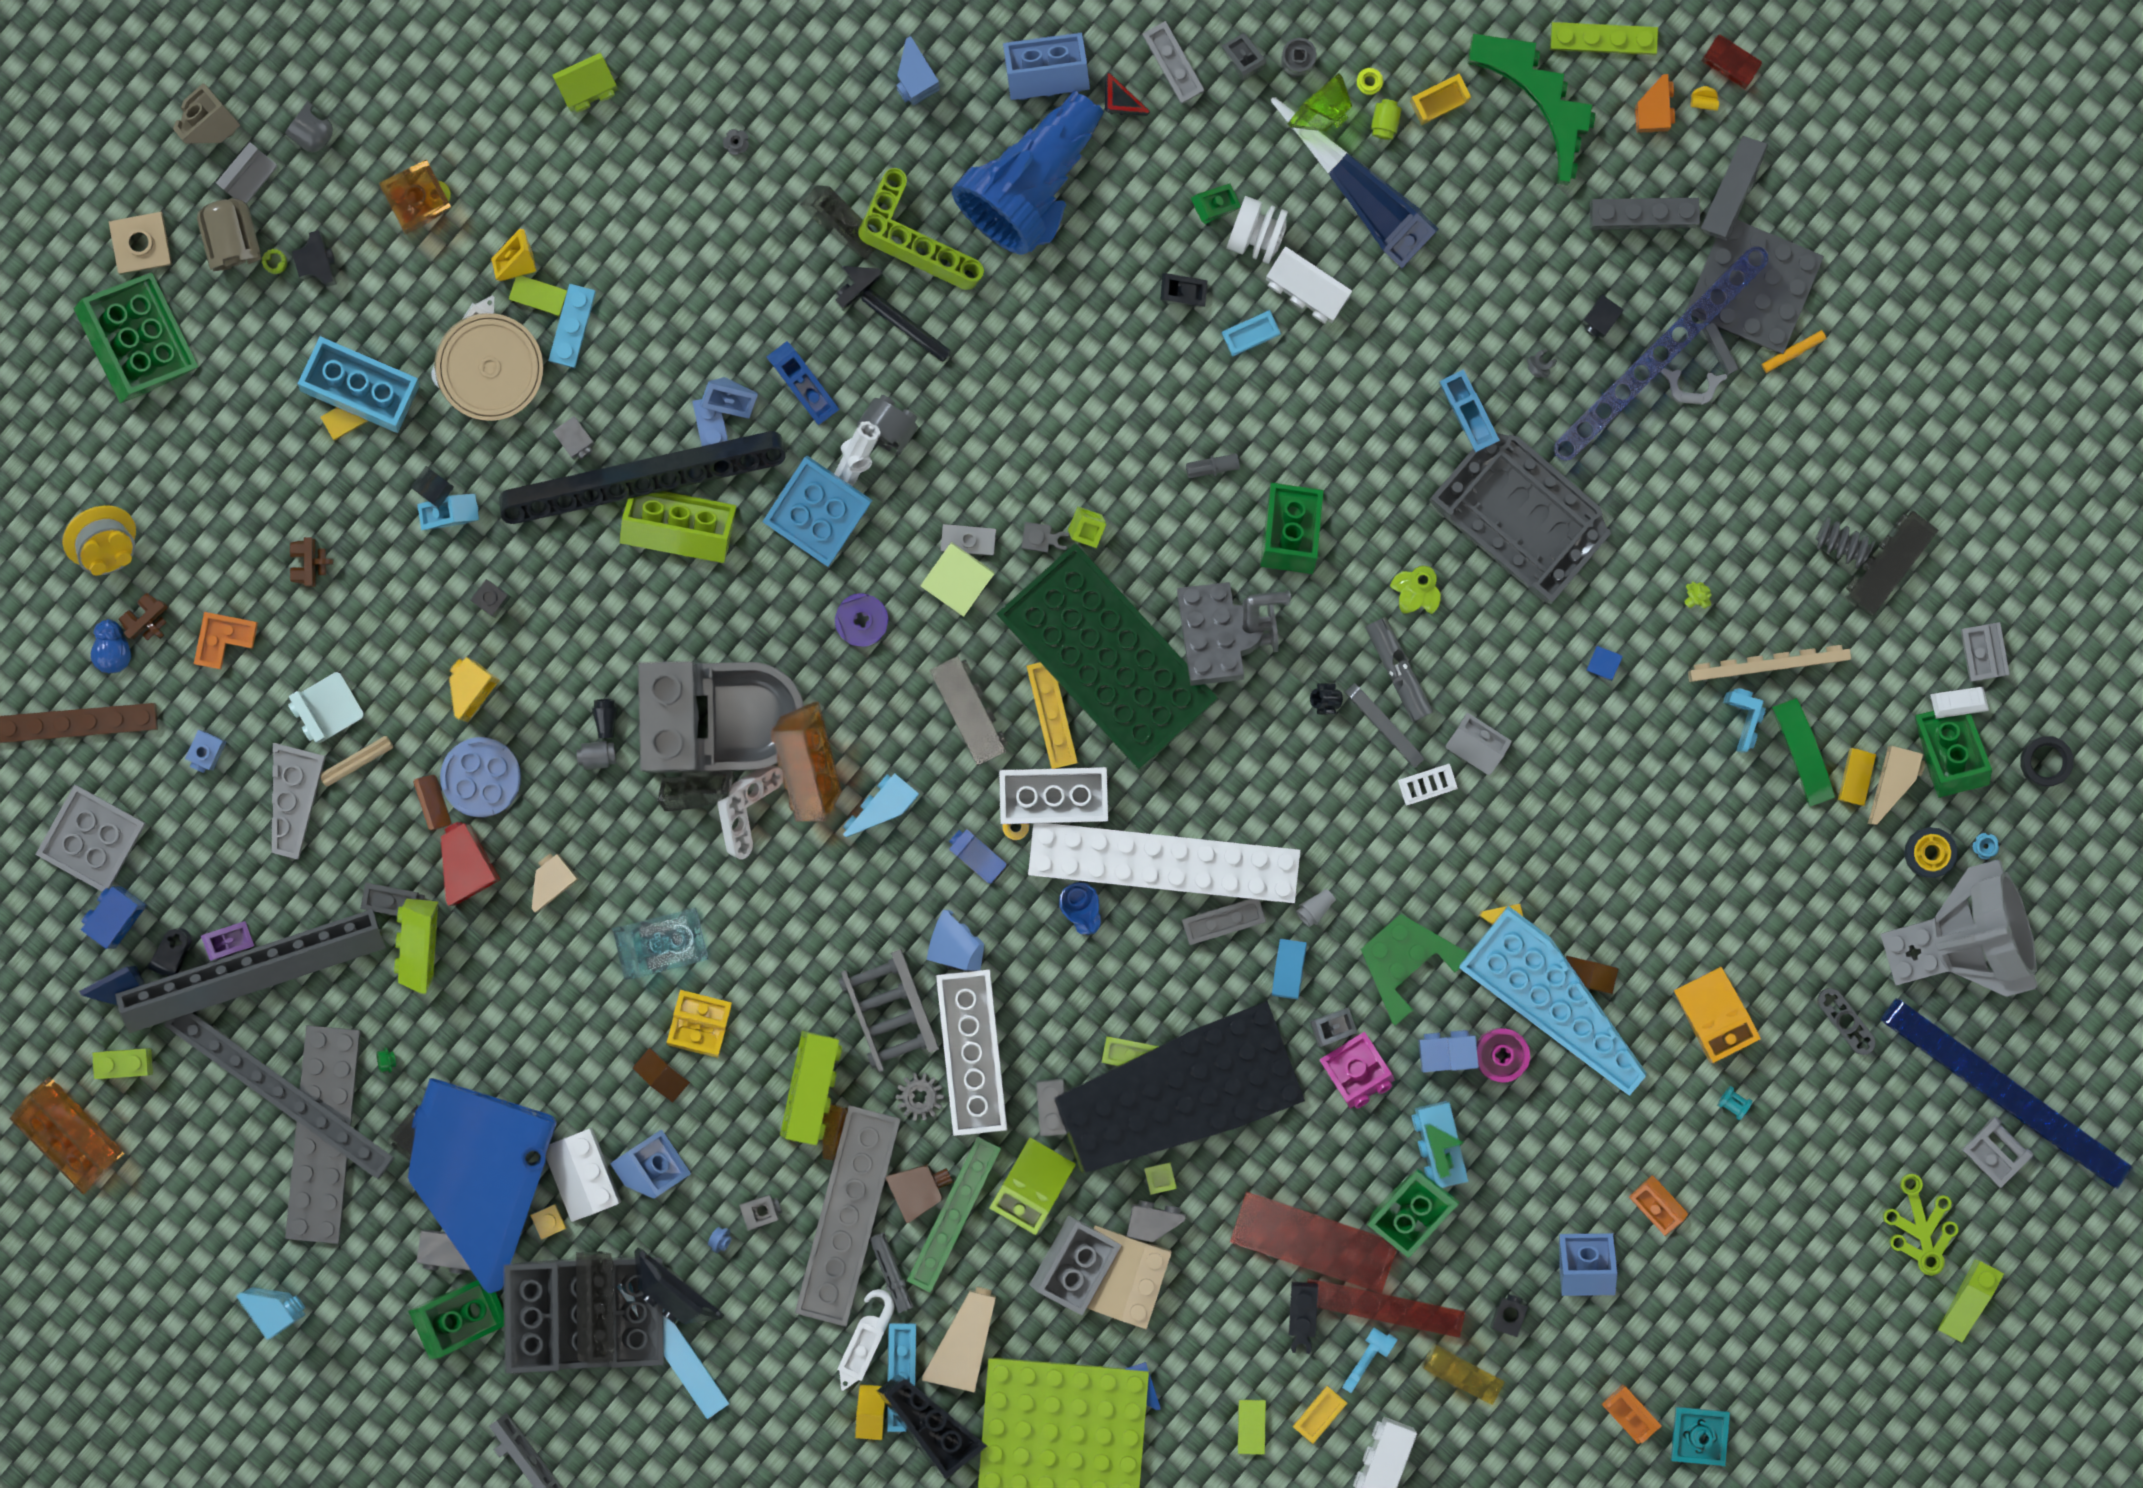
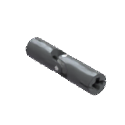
M1387 617L1366 626L1365 629L1388 675L1391 677L1393 685L1412 723L1433 713ZM1393 658L1396 659L1399 662V664L1394 666Z

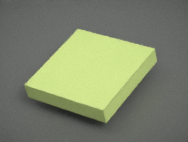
M951 542L920 586L964 617L995 572Z

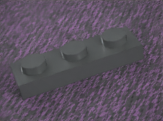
M1259 899L1245 900L1182 919L1189 945L1266 922Z

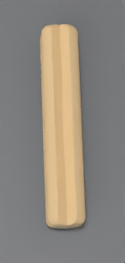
M387 736L378 739L321 773L320 778L325 786L332 785L391 750L393 744Z

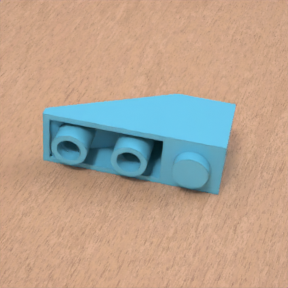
M895 773L892 777L887 774L877 786L881 789L875 797L869 795L860 806L863 809L861 814L857 818L852 815L845 823L843 828L846 831L843 835L849 837L903 815L920 794Z

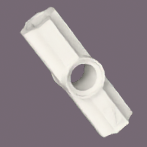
M869 421L861 422L853 437L841 445L843 457L834 474L852 487L860 473L866 471L872 465L869 455L881 434L878 426L871 424Z

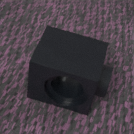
M1602 294L1582 321V324L1586 326L1584 331L1594 338L1598 336L1604 338L1624 309Z
M486 579L471 601L495 618L511 596Z
M1508 1294L1507 1298L1500 1296L1490 1327L1518 1338L1528 1309L1526 1305L1522 1304L1523 1299ZM1508 1307H1513L1517 1311L1516 1318L1510 1322L1503 1319L1504 1310Z

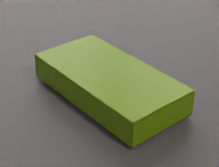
M518 276L515 278L509 300L560 317L567 290L525 276Z
M1239 1399L1238 1454H1265L1266 1400Z

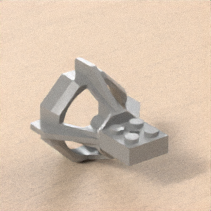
M2000 860L1969 867L1934 919L1881 934L1895 985L1944 972H1953L2006 997L2037 988L2034 974L2037 972L2032 931L2022 898L2009 873H2004ZM1970 896L1972 897L1973 917L1967 900ZM1912 945H1914L1916 949L1920 948L1921 953L1918 955V959H1916L1914 956H1911L1910 950H1912ZM1985 957L1988 963L1990 964L1992 970H1988Z

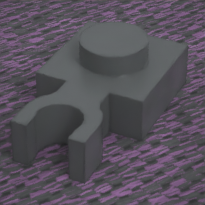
M1025 522L1021 549L1048 553L1049 545H1053L1059 550L1067 551V546L1059 545L1057 540L1061 536L1069 537V533L1058 532L1057 534H1050L1051 525Z

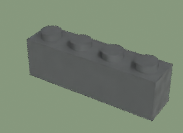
M1699 198L1592 199L1589 203L1590 230L1697 228L1700 224Z

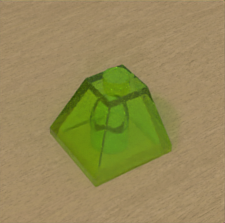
M1340 73L1301 105L1287 123L1291 128L1327 132L1334 125L1336 128H1339L1348 120L1349 117L1346 114L1353 106L1344 79Z

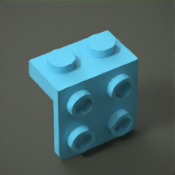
M1737 688L1734 689V692L1726 693L1723 703L1748 710L1737 747L1738 752L1744 753L1748 752V749L1754 748L1758 733H1754L1756 723L1762 722L1765 708L1762 707V700L1752 697L1753 692Z

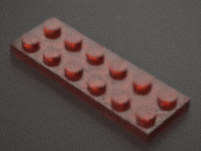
M1248 1191L1245 1193L1229 1241L1232 1244L1379 1293L1383 1292L1397 1250L1382 1236Z

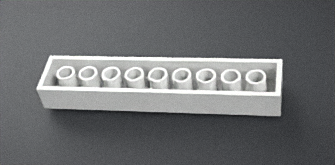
M1034 823L1028 875L1295 903L1300 850L1051 823Z

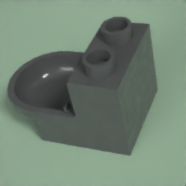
M638 662L641 771L643 772L755 771V769L767 768L783 760L792 752L800 740L805 723V709L801 694L789 677L770 665L757 662ZM696 696H707L708 738H697L699 714Z

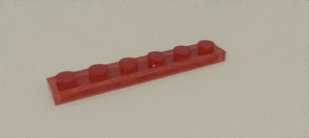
M1307 1278V1283H1319L1317 1308L1460 1338L1465 1311Z

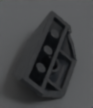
M636 1248L634 1255L638 1289L644 1293L642 1299L653 1308L656 1304L665 1310L662 1313L664 1317L674 1324L677 1320L683 1324L719 1320L724 1317L721 1311L644 1250Z

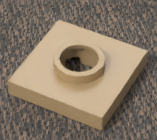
M162 212L109 221L119 275L172 265ZM143 233L147 236L148 246L144 251L136 252L131 249L130 238L133 234Z

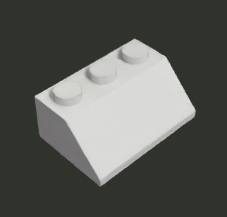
M1286 246L1266 276V280L1269 281L1268 287L1279 294L1284 291L1291 296L1290 301L1301 309L1305 306L1314 311L1312 316L1324 324L1326 321L1333 323L1352 293V290Z
M593 1128L549 1144L546 1159L571 1222L621 1203Z

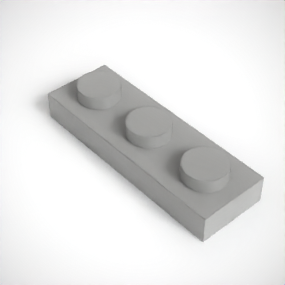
M1166 21L1142 34L1180 104L1204 92V88Z

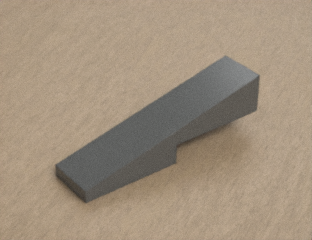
M1742 136L1701 226L1704 234L1729 242L1746 195L1751 192L1768 148L1767 143Z

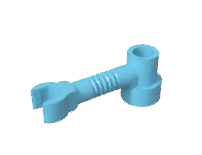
M1374 1327L1365 1340L1370 1343L1342 1388L1352 1393L1376 1353L1379 1352L1387 1358L1398 1339L1390 1334L1387 1336Z

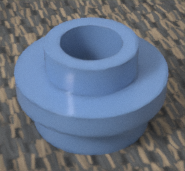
M720 1227L714 1230L708 1241V1246L712 1247L713 1252L718 1253L728 1248L732 1237L729 1236L730 1230Z

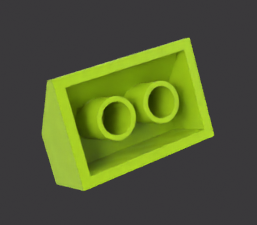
M406 899L403 907L398 908L397 922L401 923V932H397L396 948H400L399 958L395 959L394 974H398L399 984L426 994L434 978L438 901Z

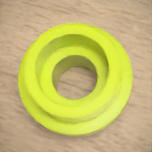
M1366 68L1357 76V87L1366 95L1376 94L1382 88L1383 77L1378 70ZM1371 77L1374 79L1375 84L1367 86L1365 79Z

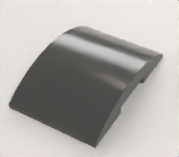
M635 1257L561 1259L505 1264V1373L559 1371V1369L593 1367L617 1368L663 1365V1308L658 1304L653 1308L642 1299L644 1293L638 1289ZM652 1257L662 1265L661 1257ZM629 1282H630L631 1285H632V1288H633V1292H634V1293H632V1292L629 1290ZM621 1284L623 1291L628 1295L634 1296L635 1301L627 1302L617 1286ZM636 1305L638 1317L631 1308Z

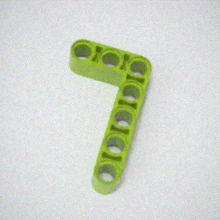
M898 168L887 170L875 190L859 227L858 234L860 239L876 249L961 289L970 290L974 288L984 273V268L978 260L891 220L906 186L907 177ZM887 180H893L898 187H891ZM877 203H884L888 210H882ZM867 225L875 226L878 233L871 232ZM892 236L900 238L902 244L895 243L892 240ZM916 248H922L926 255H920ZM940 259L947 260L950 263V267L942 265ZM964 270L972 272L974 278L967 277Z

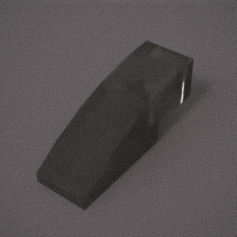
M732 770L686 771L682 773V777L662 778L657 801L664 811L695 809L716 803L729 796L734 772Z

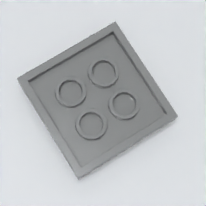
M74 784L35 855L103 892L106 888H111L146 823Z

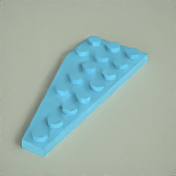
M1507 906L1462 961L1459 968L1630 1096L1646 1077V1071L1551 937Z

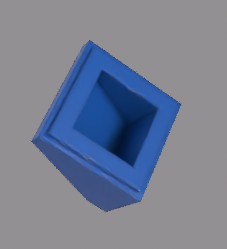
M1596 646L1586 671L1612 681L1623 656Z

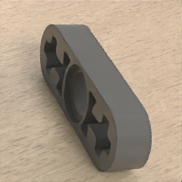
M1832 988L1823 989L1817 996L1819 1008L1855 1053L1860 1055L1871 1053L1876 1044L1872 1033L1838 990ZM1825 994L1836 996L1834 1003L1838 1008L1842 1004L1845 1009L1838 1011L1834 1018L1831 1015L1832 1012H1835L1834 1008L1831 1005H1824L1826 1001ZM1843 1014H1850L1853 1017L1854 1023L1849 1029H1843L1839 1025V1018ZM1860 1026L1862 1030L1857 1031V1033L1862 1038L1868 1037L1869 1041L1866 1043L1868 1048H1857L1858 1039L1855 1035H1852L1849 1039L1847 1034L1854 1032Z

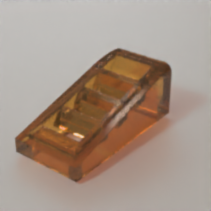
M830 1103L828 1114L824 1113L823 1124H825L823 1158L827 1160H835L844 1122L849 1111L847 1107Z

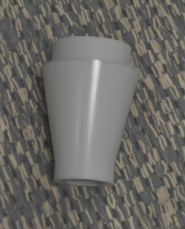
M1324 889L1321 893L1301 903L1296 913L1308 927H1311L1313 924L1317 925L1336 899L1329 890Z

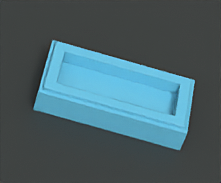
M1270 310L1221 332L1232 357L1281 335Z

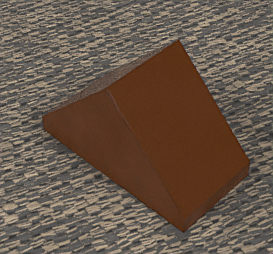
M1566 956V960L1586 988L1613 994L1619 968Z
M651 1048L633 1066V1069L653 1089L672 1103L690 1083Z

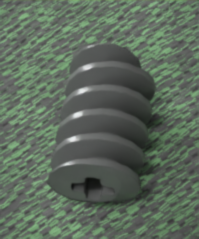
M1827 516L1815 540H1818L1817 549L1820 550L1824 545H1827L1826 554L1829 555L1835 549L1837 550L1836 559L1845 554V563L1849 564L1855 559V568L1858 569L1867 560L1875 541L1868 545V536H1864L1859 540L1858 531H1854L1849 536L1850 528L1848 526L1839 531L1840 522L1836 521L1830 526L1831 518Z

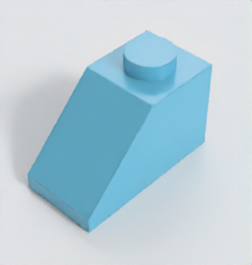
M475 494L447 496L439 508L429 501L417 504L421 530L462 525L479 520Z

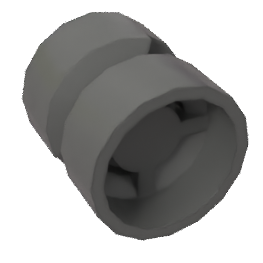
M1294 38L1287 42L1281 56V65L1285 73L1296 78L1308 75L1314 68L1317 57L1316 48L1312 42L1305 38Z

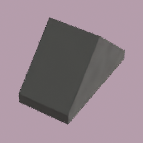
M1245 33L1222 45L1225 54L1242 82L1265 69V58Z

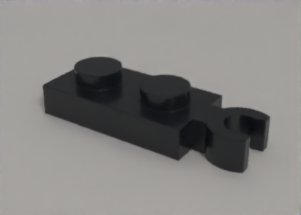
M1292 1282L1289 1335L1295 1336L1291 1344L1292 1353H1296L1298 1344L1306 1346V1354L1311 1352L1312 1342L1309 1337L1316 1336L1319 1283Z

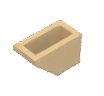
M550 853L538 863L541 867L536 870L532 900V910L534 912H539L579 880L560 854H556L553 857Z

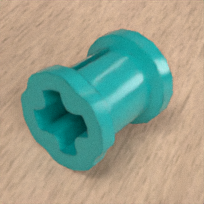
M1729 1086L1721 1096L1717 1106L1720 1108L1725 1107L1736 1115V1119L1741 1120L1753 1101L1751 1099L1746 1100L1734 1092L1732 1086Z

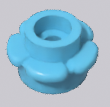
M1979 834L1976 837V842L1973 843L1974 853L1978 854V857L1981 859H1990L1991 856H1996L1999 851L1998 839L1992 834ZM1984 844H1988L1987 849L1983 847Z

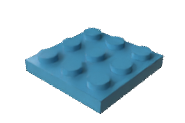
M805 456L762 522L829 567L873 500L809 456Z

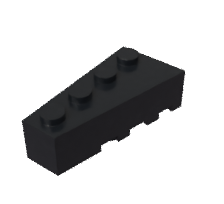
M897 1374L877 1390L927 1461L942 1478L947 1479L987 1447L984 1442L979 1440L904 1377Z

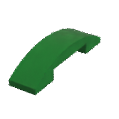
M1795 698L1771 707L1799 774L1800 784L1809 807L1835 798L1824 761L1798 699Z

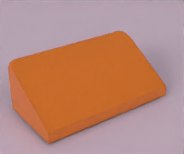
M1653 1175L1629 1196L1664 1236L1680 1225L1688 1215L1687 1211Z

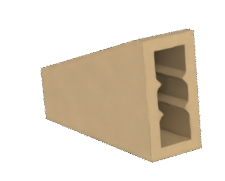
M976 1287L975 1291H969L927 1366L922 1381L975 1392L996 1299L995 1295H991L992 1290Z

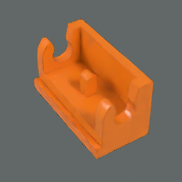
M1623 1384L1602 1403V1406L1637 1444L1640 1442L1642 1444L1662 1427Z

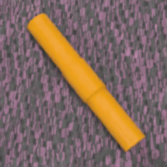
M1820 330L1803 341L1787 348L1784 354L1780 353L1762 363L1761 366L1768 373L1827 338L1824 332Z

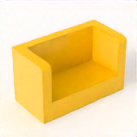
M1459 73L1413 96L1410 103L1421 125H1424L1468 103L1471 95Z

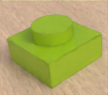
M1171 1162L1144 1168L1150 1195L1177 1189Z

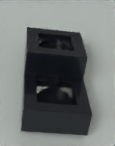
M425 466L410 488L439 508L454 486Z

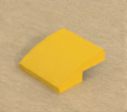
M680 990L666 1045L718 1058L732 1002Z

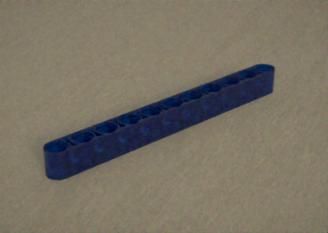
M1756 246L1746 250L1553 444V454L1555 457L1563 461L1573 459L1767 265L1769 258L1765 249ZM1751 252H1758L1762 256V263L1757 267L1749 263L1748 257ZM1732 271H1739L1743 275V282L1738 286L1733 285L1729 280V275ZM1716 289L1724 294V301L1719 305L1714 304L1710 299L1711 292ZM1697 308L1705 313V320L1700 324L1693 322L1691 318L1692 311ZM1677 327L1684 329L1686 332V339L1681 343L1674 341L1672 338V332ZM1658 346L1665 348L1667 351V358L1662 362L1655 360L1653 357V351ZM1639 365L1646 367L1648 370V377L1643 381L1636 379L1634 376V370ZM1620 384L1626 385L1629 389V396L1624 400L1617 398L1615 395V389ZM1601 403H1605L1610 407V415L1605 419L1598 417L1596 414V408ZM1582 422L1588 423L1592 429L1591 434L1586 438L1579 436L1577 433V427ZM1563 441L1571 443L1573 448L1572 453L1566 457L1562 456L1558 451V446Z
M1898 998L1893 1000L1880 1020L2112 1187L2118 1189L2133 1169L2125 1160Z

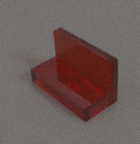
M1720 34L1716 36L1701 59L1703 63L1743 89L1749 86L1762 65V61Z

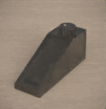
M816 185L800 204L817 223L864 260H867L876 249L860 239L858 231L862 219L830 186Z

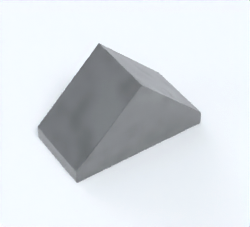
M1349 1007L1310 1020L1319 1047L1357 1033Z

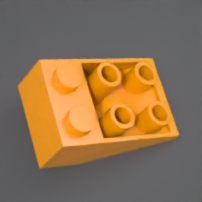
M1722 967L1673 990L1710 1063H1714L1761 1039Z

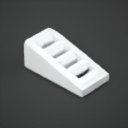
M1450 764L1398 780L1406 806L1458 789ZM1442 771L1444 773L1448 787L1443 788L1438 774ZM1433 775L1438 790H1432L1428 776ZM1421 778L1423 779L1427 793L1423 795L1418 782V779ZM1408 782L1413 783L1417 797L1412 798Z

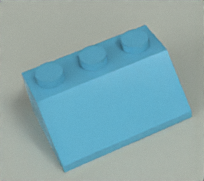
M252 1287L236 1296L267 1340L280 1334L305 1316V1313L302 1311L305 1309L302 1301L297 1296L292 1297L290 1293Z

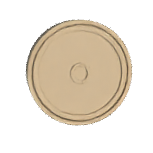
M480 313L460 320L445 333L435 355V377L445 399L461 413L479 420H501L517 414L532 401L542 381L543 359L535 338L522 324L501 314Z

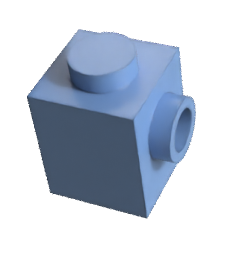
M198 730L185 759L191 762L190 767L203 773L206 769L213 771L226 741L205 731Z

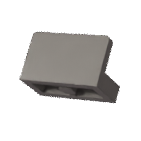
M249 142L216 184L233 198L242 200L247 204L275 171L277 164Z
M1467 712L1445 747L1485 774L1491 775L1512 741Z

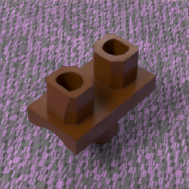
M304 537V541L290 543V557H304V567L290 568V581L304 584L307 587H316V565H318V575H326V565H334V559H326V549H318V559H316V540L312 539V537Z
M146 593L137 602L145 611L139 619L131 610L125 612L118 619L126 630L124 634L129 639H136L147 627L149 629L142 635L147 641L154 634L160 639L164 636L160 629L167 622L162 617L155 623L153 622L169 607L163 601L157 600L149 593Z

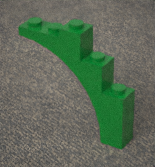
M1473 34L1467 64L1491 70L1509 79L1533 100L1546 119L1555 141L1558 159L1557 184L1568 185L1571 179L1576 178L1578 164L1573 163L1574 152L1579 153L1581 137H1577V134L1586 135L1589 128L1594 127L1596 113L1591 112L1592 104L1561 100V97H1566L1568 82L1563 81V73L1533 69V66L1538 67L1540 51L1535 50L1536 43Z

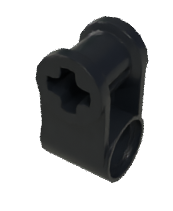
M176 928L166 932L159 948L151 959L148 969L165 978L178 974L192 942L190 933L183 928ZM180 935L179 940L182 941V944L174 946L176 941L172 938Z

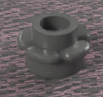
M731 129L726 133L727 136L723 138L724 148L728 149V152L732 155H739L749 147V142H747L748 135L743 130ZM735 139L739 141L738 144H734Z

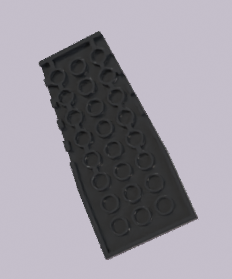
M1268 1001L1195 1028L1054 1098L1082 1173L1233 1130L1305 1102Z

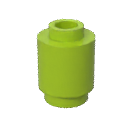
M1382 99L1381 103H1376L1371 125L1373 137L1393 140L1394 134H1397L1402 108L1397 106L1398 102Z

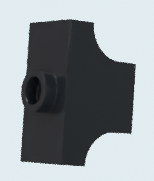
M320 230L310 232L308 243L303 248L292 251L298 276L302 280L319 278L326 287L336 285L337 282L331 265L335 264L333 251L331 248L327 249L323 233Z

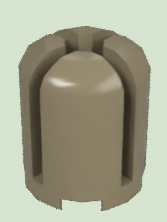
M236 198L219 200L204 206L198 212L197 222L210 270L222 271L232 269L233 266L246 263V259L248 264L261 260L250 210L244 201Z

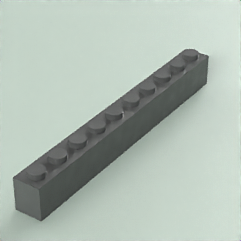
M373 909L115 995L122 1020L128 1032L132 1033L385 949L386 947L380 926Z

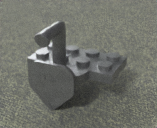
M1230 582L1177 588L1191 686L1244 680L1241 656L1252 653L1262 645H1271L1273 651L1278 652V632L1273 605L1284 604L1288 606L1291 601L1289 590L1250 595L1243 600V605H1233ZM1267 605L1268 617H1260L1259 606Z

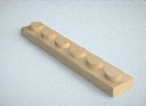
M1842 645L1826 647V652L1816 653L1815 648L1800 650V656L1790 657L1789 652L1773 654L1774 659L1764 661L1763 656L1748 657L1747 663L1737 664L1736 659L1720 661L1721 666L1710 668V663L1694 665V670L1688 671L1689 682L1834 663L1851 660L1850 649L1843 650Z

